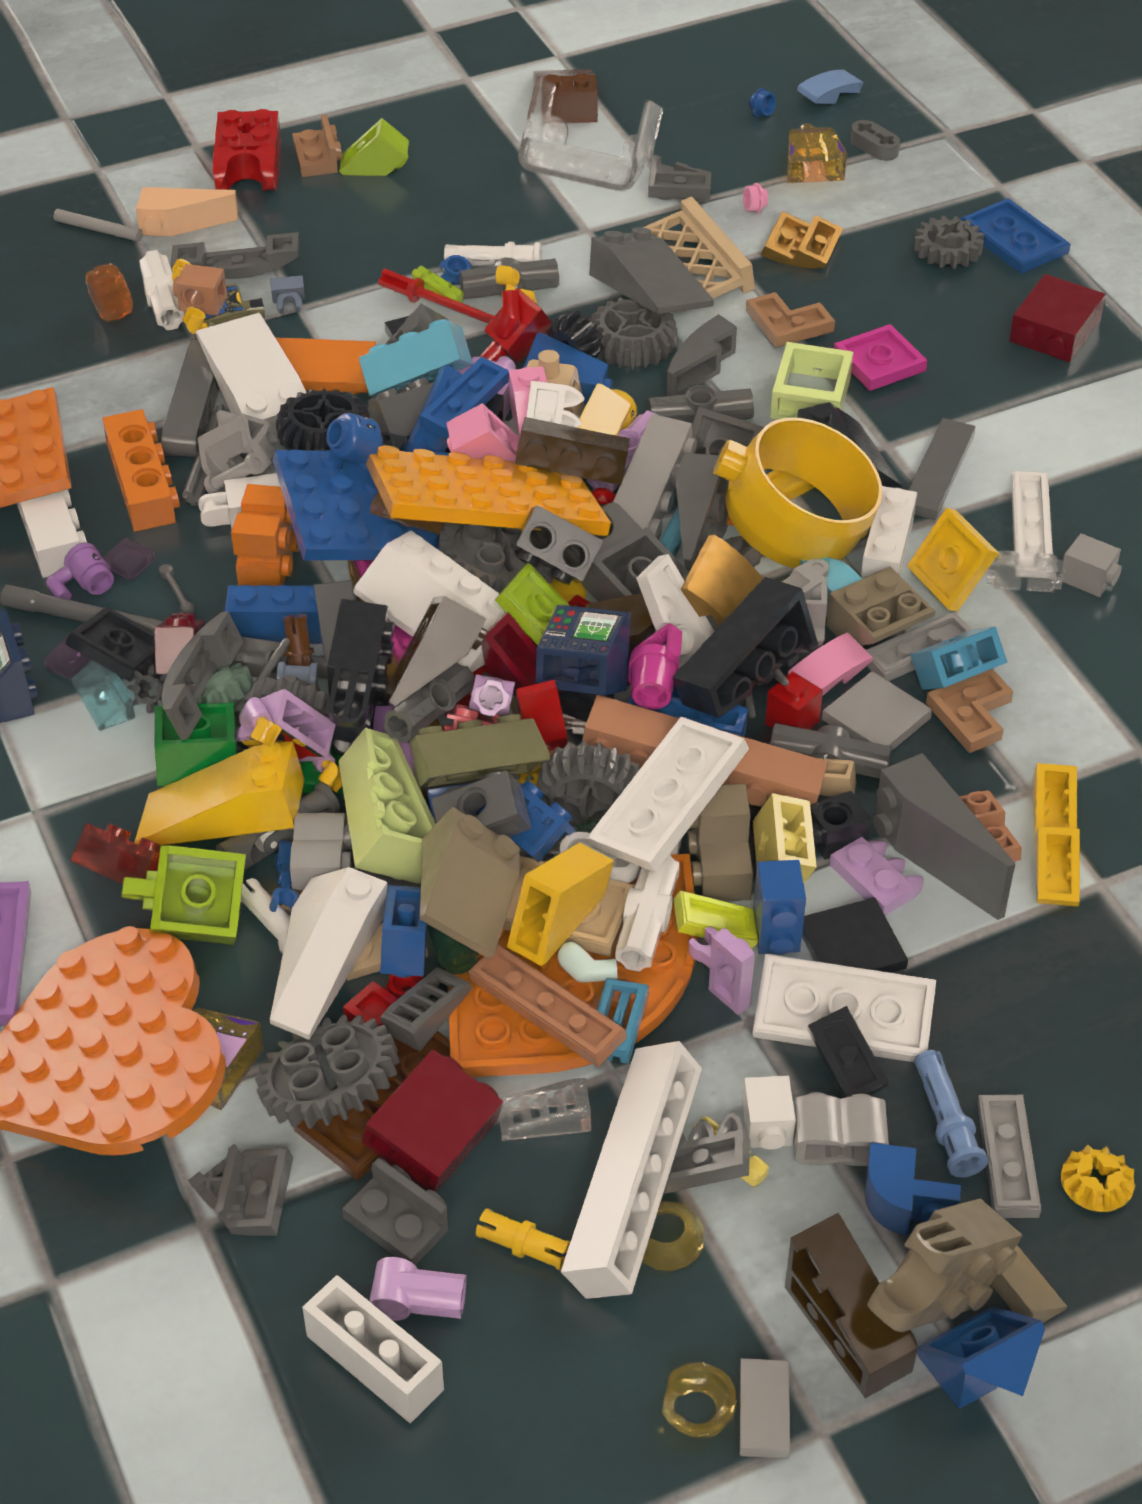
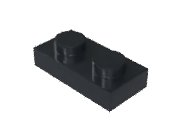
M847 1006L808 1025L807 1030L844 1098L855 1094L872 1095L888 1087L889 1082Z

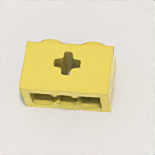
M772 793L753 820L756 866L757 862L799 860L803 883L805 884L817 868L810 801Z

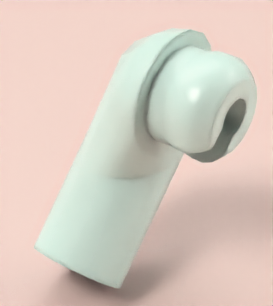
M566 942L559 949L557 957L560 965L576 981L581 983L606 981V978L617 980L616 959L594 960L575 942Z

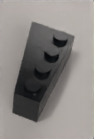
M765 577L673 676L682 705L720 718L752 694L753 686L758 683L765 685L774 678V671L782 665L790 667L799 660L798 653L803 650L812 651L819 644L803 589Z

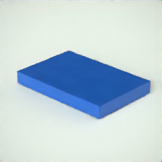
M1009 198L960 219L962 221L970 220V227L978 225L979 232L984 233L983 246L1020 274L1066 255L1070 251L1071 244Z

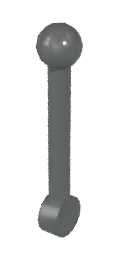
M170 564L161 565L159 567V575L161 578L167 579L181 604V613H193L195 610L194 604L186 600L174 579L173 566Z

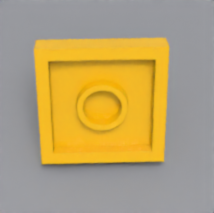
M946 507L907 564V567L948 610L958 612L999 552L955 509Z

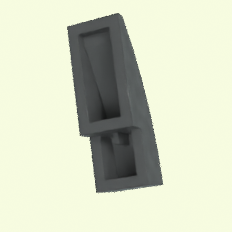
M718 314L695 330L679 347L672 358L667 371V396L682 395L689 388L700 385L720 374L721 361L736 352L737 326Z

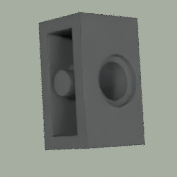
M507 770L489 773L480 781L467 786L449 788L443 795L431 799L436 823L451 807H454L465 815L469 814L476 817L482 825L499 835L511 837L532 829L522 786ZM486 805L484 810L480 814L476 815L478 809Z

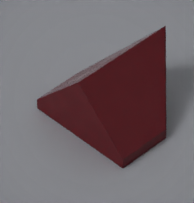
M507 612L487 630L481 646L486 673L493 677L515 682L514 689L516 690L535 684L538 645L524 632L511 614Z

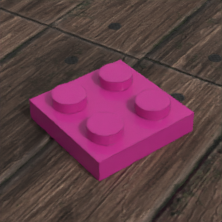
M891 324L834 343V349L853 352L851 372L869 391L925 372L927 368V359Z

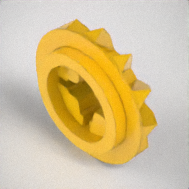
M1087 1145L1080 1152L1072 1151L1067 1161L1063 1164L1061 1171V1182L1066 1194L1076 1204L1096 1212H1110L1123 1207L1131 1199L1136 1186L1134 1184V1169L1126 1165L1124 1155L1115 1156L1111 1154L1107 1146L1101 1150H1096ZM1093 1167L1098 1169L1101 1175H1108L1105 1189L1096 1177H1090Z

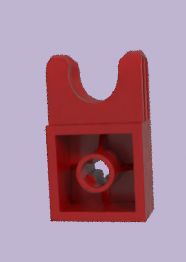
M267 109L218 112L212 163L214 190H230L231 186L241 179L259 181L262 185V191L277 190L281 156L279 112Z

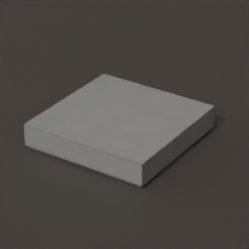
M871 671L825 708L822 720L829 725H837L844 728L853 739L892 746L893 750L931 719L932 709Z

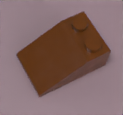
M592 69L533 71L538 124L598 122V89L596 75Z

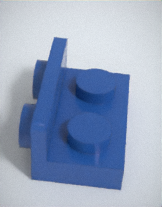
M526 780L520 785L522 786L532 829L509 838L539 863L563 834L570 836L576 831L569 824L573 817L556 802H553L551 806L544 803L542 799L545 795L534 784ZM486 805L481 807V809L478 811L479 814L484 810Z

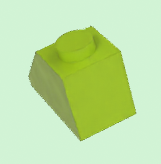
M381 118L342 154L339 172L343 175L387 176L395 168L400 169L406 163L409 140Z

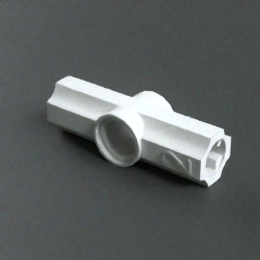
M158 250L148 251L144 258L140 260V269L148 306L153 308L157 325L165 327L166 330L178 329L180 323L183 322L184 311H179L178 298L173 294V273L171 272L167 256L160 254Z
M670 854L656 872L641 867L635 889L630 888L623 914L622 932H620L615 959L621 962L626 969L640 972L643 968L651 967L660 935L667 931L672 911V894L679 877L680 864Z

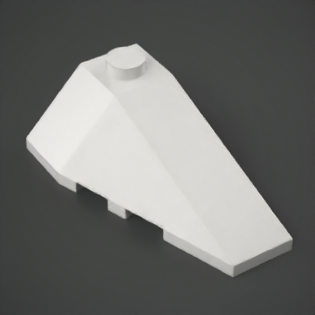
M350 867L310 879L292 907L270 1024L308 1040L311 1038L384 918L387 898L386 881Z

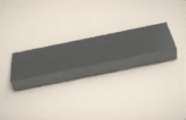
M942 418L908 490L917 492L914 515L932 520L937 519L975 435L976 426Z

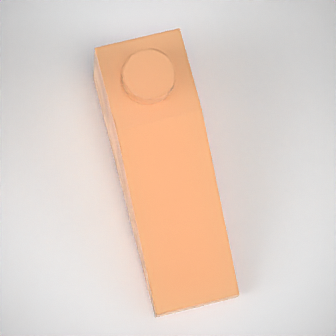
M142 187L136 206L138 227L142 230V235L174 236L237 221L239 218L236 190Z

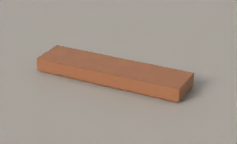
M499 944L495 954L490 959L484 956L468 971L472 982L596 1067H599L627 1039L624 1028Z

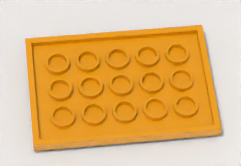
M386 445L379 446L376 454H370L366 463L391 518L521 529L531 508L538 505L591 535L608 536L611 522L581 477L517 465L515 462L505 461L503 458L493 455H487L483 459L470 458L467 454L460 452H451L448 456L436 455L434 452L426 449L403 452L395 447Z

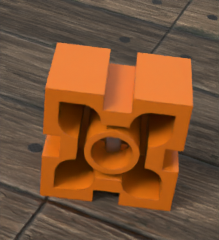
M247 484L241 501L242 511L237 513L231 531L234 555H237L235 566L238 586L283 585L285 577H290L292 574L293 552L299 551V545L281 487Z

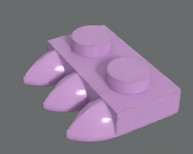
M860 837L831 854L830 866L865 900L875 897L884 915L916 897L922 889L924 879L916 875L903 876L904 859H885L883 856L886 852V842H867L863 837Z

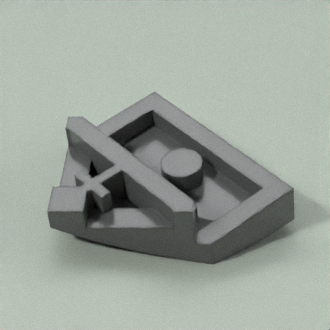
M233 1144L228 1148V1154L224 1160L205 1175L199 1171L188 1181L231 1234L277 1236L293 1156L288 1148L244 1150L241 1153L238 1147Z

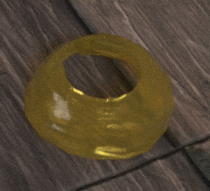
M663 1201L660 1202L656 1217L662 1214H674L684 1222L685 1231L680 1238L670 1243H661L657 1240L649 1239L642 1261L656 1270L674 1271L690 1265L699 1257L704 1247V1227L700 1218L687 1205L680 1202Z
M704 1362L687 1363L670 1373L664 1405L661 1411L667 1421L679 1432L692 1438H709L720 1433L732 1420L737 1407L736 1388L730 1377L720 1368ZM691 1392L705 1393L716 1404L715 1416L703 1424L688 1422L674 1412L676 1397Z

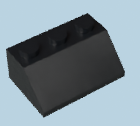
M830 402L798 410L797 418L809 419L825 424L844 434L857 444L874 464L882 486L902 489V484L857 420Z

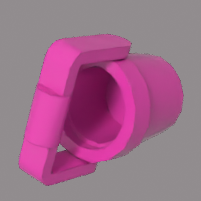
M671 623L665 625L636 646L630 654L628 681L631 684L632 698L638 706L646 709H660L665 707L671 700L674 687L673 676L680 668L679 657L682 645V631Z

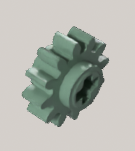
M240 662L230 668L228 665L217 667L199 697L197 704L234 702V706L237 705L244 698L243 693L250 691L252 683H254L248 667H242Z

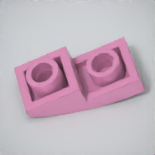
M847 632L812 652L790 669L788 674L793 671L823 689V696L838 682L842 681L846 684L873 661V657Z

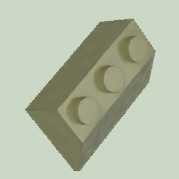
M520 714L498 717L497 724L482 726L481 720L459 723L457 730L444 732L442 726L425 727L419 729V735L414 736L409 742L414 775L420 789L477 781L492 772H504L507 770L511 775L534 772L550 760L549 751L534 719L521 720Z

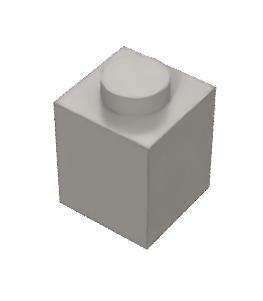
M1080 533L1065 553L1060 581L1100 597L1108 585L1114 586L1121 574L1122 566L1118 565L1121 549Z

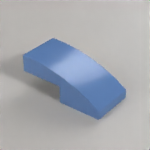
M833 70L805 80L798 85L797 91L815 103L836 104L840 93H860L863 82L845 70Z

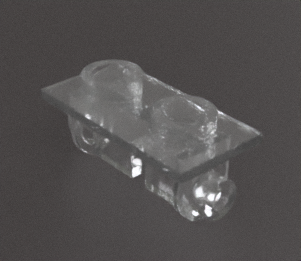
M998 551L999 554L990 565V568H995V570L987 571L986 584L993 585L994 589L1020 590L1021 577H1028L1027 591L1053 593L1054 589L1061 590L1062 575H1056V572L1065 573V568L1062 560H1057V557L1052 554L1038 553L1034 555V558L1019 557L1020 554L1014 551Z

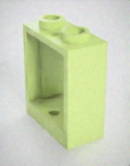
M787 342L772 391L770 418L778 420L797 418L799 409L829 402L843 410L851 379L853 352ZM790 373L837 379L834 392L787 385Z

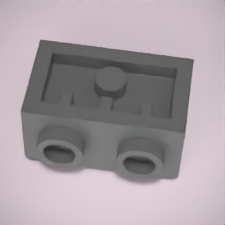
M378 1158L371 1165L373 1178L342 1208L343 1219L395 1257L406 1259L416 1265L449 1231L447 1206L436 1192L429 1189L425 1191L412 1182L409 1175L397 1165L390 1166Z

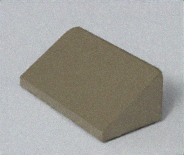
M1016 1245L1014 1251L1017 1252L1016 1259L1005 1272L1000 1275L997 1274L991 1285L1013 1312L1042 1320V1323L1065 1311L1067 1305Z

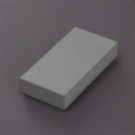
M741 1358L740 1456L789 1458V1361Z

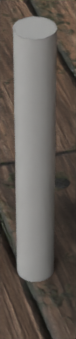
M56 209L53 215L54 221L137 242L142 238L141 229L61 209Z

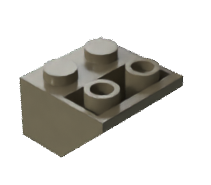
M888 567L829 593L826 626L837 637L848 632L861 646L869 645L934 617L935 610L891 567Z

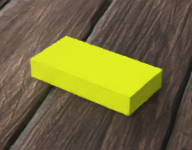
M681 890L673 899L678 932L705 938V929L707 927H712L718 932L726 928L736 938L745 940L751 949L759 942L754 909Z

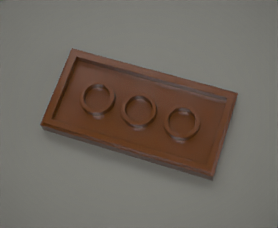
M439 1031L433 1035L421 1051L393 1038L399 1058V1063L394 1065L397 1075L387 1078L390 1084L389 1088L376 1089L379 1097L377 1101L366 1099L362 1102L365 1110L362 1112L354 1108L348 1110V1119L343 1120L339 1114L335 1115L328 1126L325 1125L323 1119H318L312 1128H308L305 1120H303L294 1128V1132L357 1181L361 1179L372 1168L371 1165L378 1158L382 1159L362 1144L366 1123L432 1049L442 1056L450 1057V1040ZM338 1085L331 1089V1091L336 1090Z

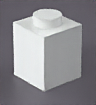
M789 1075L744 1078L742 1106L746 1134L750 1139V1148L778 1149L782 1146H793L796 1118Z

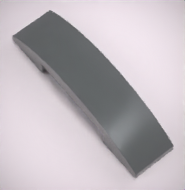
M299 232L267 235L266 246L206 252L204 242L172 245L170 265L172 269L177 259H184L191 265L224 269L225 279L253 277L276 270L299 256L300 236Z
M228 611L218 614L191 638L173 662L166 676L162 690V704L181 740H188L202 716L197 701L217 667L231 665L244 642Z

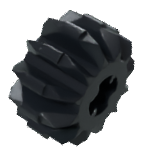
M579 310L568 311L565 314L562 313L547 330L548 336L594 358L599 356L604 348L600 342L604 336L596 329L598 324H593L590 321V316L588 314L583 316Z

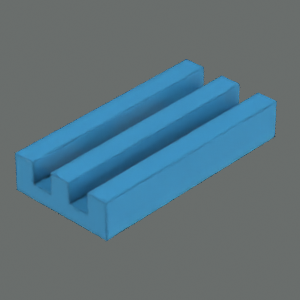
M606 978L597 1011L608 1017L615 991H621L613 1022L621 1027L623 1026L632 993L636 994L626 1028L627 1039L606 1059L612 1061L613 1056L620 1057L621 1063L629 1064L649 997V985Z

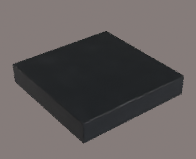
M105 607L70 632L65 645L129 682L136 678L135 670L141 669L145 671L150 665L155 663V633L109 607Z
M875 897L804 916L802 938L814 961L888 973L907 969L908 958Z

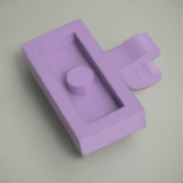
M707 927L704 940L709 945H701L692 938L689 940V954L693 959L702 962L710 968L708 990L739 1015L750 1007L755 953L745 940L736 938L726 928L718 932L712 927Z

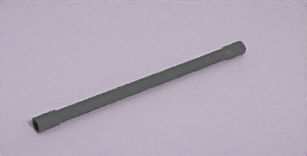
M9 584L4 586L1 593V604L3 606L28 612H41L81 622H86L104 609L103 607L45 595L36 590ZM116 611L155 633L154 627L164 622ZM311 655L312 663H318V678L328 680L324 655Z

